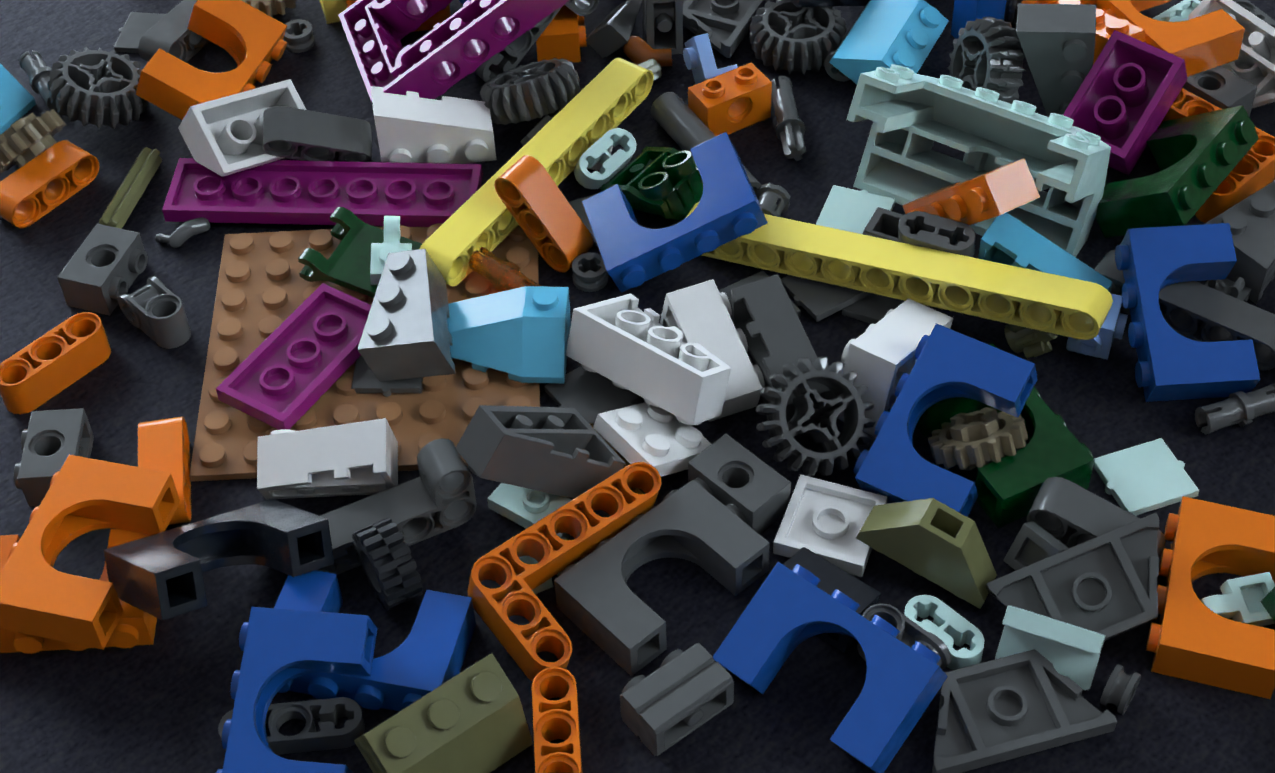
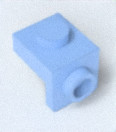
M708 33L694 36L685 42L686 48L683 50L684 62L687 69L692 70L695 84L738 68L737 64L717 69Z
M1110 293L1113 303L1096 337L1089 340L1068 337L1066 349L1108 360L1113 339H1122L1128 318L1127 314L1120 313L1122 296Z

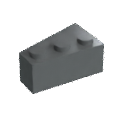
M1018 3L1016 33L1048 117L1050 113L1063 115L1093 66L1096 37V5Z
M1275 181L1205 223H1230L1237 262L1226 279L1236 282L1239 277L1244 278L1245 286L1251 288L1249 299L1256 305L1269 282L1275 278Z
M426 249L388 253L357 349L380 382L456 374L455 364L451 359L450 346L453 344L447 324V318L450 315L446 281Z
M778 274L731 289V319L735 328H741L745 334L748 344L747 354L752 365L756 364L759 366L764 377V388H774L769 377L774 373L783 375V365L792 362L797 366L798 360L803 357H809L812 363H814L818 357ZM807 381L810 389H816L822 398L829 400L836 397L834 392L825 385ZM791 393L786 405L787 423L793 418L795 413V407L791 400L794 397L793 393ZM761 396L764 403L769 404V402ZM829 407L821 410L815 409V413L802 425L815 424L816 419L821 416L820 414L828 410Z
M479 405L455 448L468 463L470 471L480 478L575 499L620 471L626 464L575 408Z

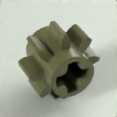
M1006 324L1004 329L1010 348L1015 353L1024 351L1026 358L1037 357L1052 351L1053 349L1049 341L1058 337L1057 334L1012 324Z

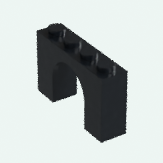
M274 499L103 550L108 580L114 584L119 599L162 621L208 606L202 574L205 571L226 566L253 564L267 566L289 576L296 577L335 564L328 519Z

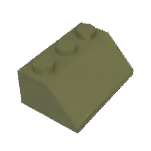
M493 653L474 663L354 740L373 773H490L533 744L519 695Z

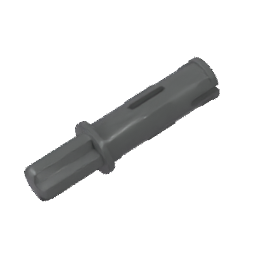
M779 76L780 88H778L775 78L771 80V97L777 119L776 137L782 142L785 157L787 159L794 158L795 161H799L802 159V154L807 151L803 137L805 125L798 116L791 80L786 76Z

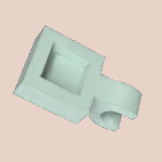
M384 216V242L371 243V285L379 284L388 253L412 250V243H400V216Z
M1270 572L1226 580L1220 586L1223 595H1212L1200 600L1211 611L1227 619L1232 618L1234 621L1255 626L1275 624L1260 602L1275 587Z

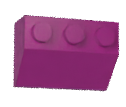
M1114 30L1063 115L1074 120L1072 126L1100 136L1101 141L1111 146L1108 167L1129 176L1148 145L1146 141L1158 129L1188 79L1185 60Z

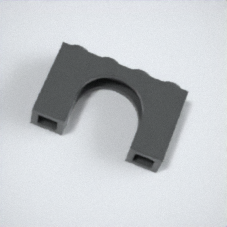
M691 480L679 490L675 489L668 493L660 504L646 514L636 516L628 527L613 538L603 540L591 554L580 562L567 566L558 578L554 580L557 608L632 677L667 650L666 621L636 596L626 584L630 575L637 568L659 558L685 559L699 565L734 596H737L769 571L770 543L696 481Z

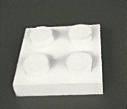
M646 402L599 413L593 426L630 464L635 462L650 464L658 470L661 477L687 470L688 462L711 445L697 428L679 422L675 415L660 407L651 406Z
M800 474L775 537L773 553L791 558L801 548L805 547L845 572L862 577L872 547L856 539L873 507L875 505L887 504L888 497Z

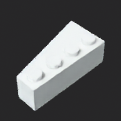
M630 293L573 309L566 356L581 363L585 370L599 373L610 379L614 386L630 390L644 398L647 404L670 412L681 423L699 425L704 421L721 416L731 367L700 344L685 343L683 341L684 333L677 327H663L659 324L660 315L651 308L644 309V312L639 309V299Z

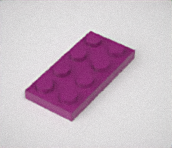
M322 283L216 388L219 401L278 430H290L361 356L357 349L371 305Z

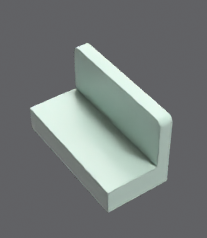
M1008 605L1002 623L1005 626L995 659L1035 649L1053 664L1054 669L1059 674L1069 677L1083 690L1090 689L1106 635Z

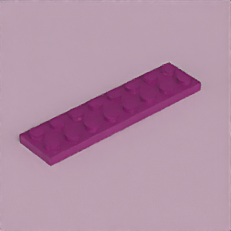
M179 158L162 212L165 221L186 222L203 217L208 219L209 222L336 225L335 222L330 221V216L337 207H344L361 221L372 226H384V216H400V225L407 227H430L433 224L444 223L481 188L483 177L482 165L277 160L222 177L196 162L194 158Z

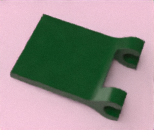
M337 207L330 216V221L336 223L330 232L333 237L342 241L328 260L318 251L306 248L298 258L299 263L305 264L299 275L306 281H329L374 298L378 285H371L370 280L371 243H383L384 230L361 221L344 207ZM400 237V243H412V250L420 249L422 245L419 242Z

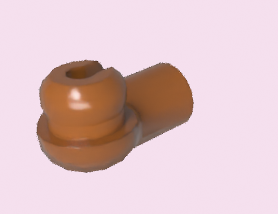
M635 35L630 36L628 43L622 47L624 54L636 65L649 59H655L657 63H660L661 67L672 66L671 48L653 49L641 37Z

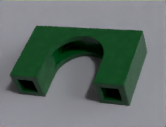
M1241 105L1164 121L1146 141L1160 172L1141 178L1108 183L1104 187L1103 197L1098 203L1095 219L1105 238L1125 235L1128 229L1186 225L1259 139L1255 125L1250 120L1244 106Z
M1035 387L1020 413L1021 418H1024L1028 434V440H1026L1028 444L1017 451L1014 456H1005L1001 458V462H991L977 469L975 486L978 498L976 501L998 528L1028 515L1043 482L1047 478L1061 477L1084 489L1089 487L1095 461L1091 451L1085 444L1080 443L1068 430L1062 417L1054 414L1041 399ZM965 397L944 399L929 407L917 421L916 427L925 437L932 434L933 430L942 429L941 424L951 422L950 418L958 413H970L980 411L985 407H993Z

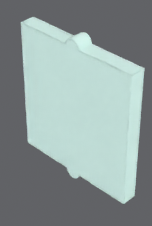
M833 185L816 225L863 234L876 209L880 207L892 211L895 199L868 193L866 189L859 191Z
M1162 438L1094 458L1093 467L1106 485L1105 492L1109 495L1112 494L1122 509L1135 516L1181 502L1183 496L1194 498L1199 494V489L1184 470L1185 463L1176 459Z

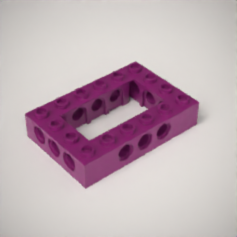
M357 0L338 16L371 102V86L382 87L384 93L406 95L407 91L419 92V97L435 99L443 95L465 76L473 73L492 56L503 51L507 45L526 31L533 29L537 23L556 9L564 6L569 0H468L461 9L441 24L439 22L435 24L433 30L414 44H409L405 48H403L400 40L410 32L417 30L422 23L438 11L445 9L453 0Z

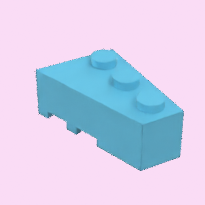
M1007 212L996 216L980 241L978 259L1089 281L1102 285L1111 292L1113 283L1111 280Z

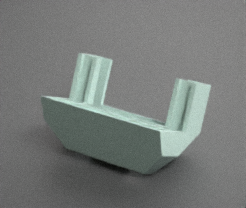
M891 64L890 68L877 67L876 71L860 73L846 120L858 122L869 119L873 121L853 187L861 190L866 189L872 194L894 198L895 203L904 205L941 188L958 182H965L1025 158L1040 198L1007 213L1074 257L1077 256L1088 239L1097 213L1098 203L1104 193L1111 146L1101 141L1100 136L1072 126L1074 120L1067 116L1050 113V116L1047 117L1035 113L1037 107L1030 103L1013 100V103L1010 104L998 100L1000 94L993 90L977 87L976 91L962 87L963 81L953 76L942 74L940 78L915 74L912 69ZM934 141L965 152L963 161L931 150ZM996 217L969 226L976 234L983 236Z

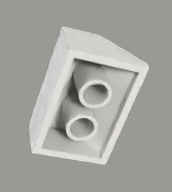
M291 79L190 106L178 129L194 160L224 177L283 159L282 157L269 155L263 150V113L266 109L274 106H286L304 110L306 108Z

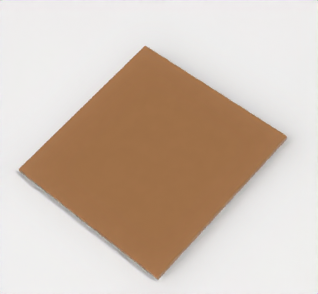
M443 223L433 224L430 227H407L400 225L401 236L423 244ZM520 225L461 283L453 287L446 284L448 304L525 286H539V252ZM332 229L225 234L189 475L191 482L257 478L258 436L271 435L272 431L278 429L219 401L216 388L322 283L372 305L374 298L329 281L310 282L300 277L299 273L305 264L299 263L298 258L306 248L318 251L328 260L342 240L331 235L330 231ZM453 358L452 361L455 364L456 374L423 377L422 393H391L389 397H385L383 393H356L355 389H351L355 361L290 430L300 431L386 418L398 442V471L419 470L417 456L420 450L429 442L441 438L451 440L456 447L479 405L540 407V383L514 381L508 378V373L488 368L486 372L472 369V363Z

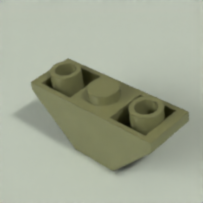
M934 498L875 505L856 539L872 547L874 550L881 552L979 609L988 596V591L985 587L986 583L995 580L997 576L975 521Z

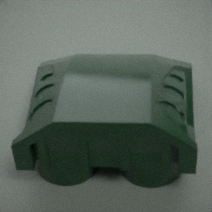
M646 146L642 153L619 174L599 188L602 192L618 184L633 209L661 215L665 219L682 221L695 203L700 202L703 194V181L691 152L686 150L678 151L670 147Z

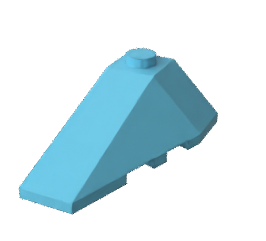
M525 286L448 304L450 317L447 318V324L453 344L450 346L451 359L455 358L472 363V369L486 372L488 368L506 372L509 379L521 383H565L566 350L571 326L569 287Z

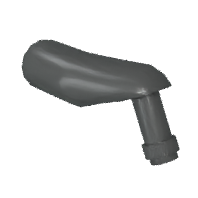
M203 217L192 219L180 225L171 235L159 233L155 239L158 243H169L172 248H178L191 236L207 232L210 228V222Z

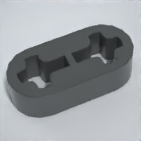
M914 211L903 215L898 224L899 242L969 257L974 255L976 235L974 230L965 223L926 212ZM956 240L959 241L957 246L953 245Z

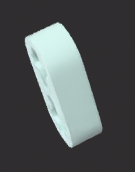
M613 128L591 145L581 155L574 169V175L579 184L588 189H599L603 184L612 179L628 164L636 151L637 143L633 135L625 129ZM620 144L624 148L623 150H617L613 155L609 153L612 146L615 147ZM598 162L602 164L599 172L594 171L590 173L587 170L588 167L592 168Z
M918 595L908 601L905 606L904 615L924 630L936 635L948 647L951 653V662L947 666L948 668L957 670L981 662L985 640L977 627L934 596ZM917 615L923 619L930 615L934 619L933 622L928 619L919 622L917 621ZM965 643L970 645V651L964 647L958 651L953 649L954 644L959 647Z

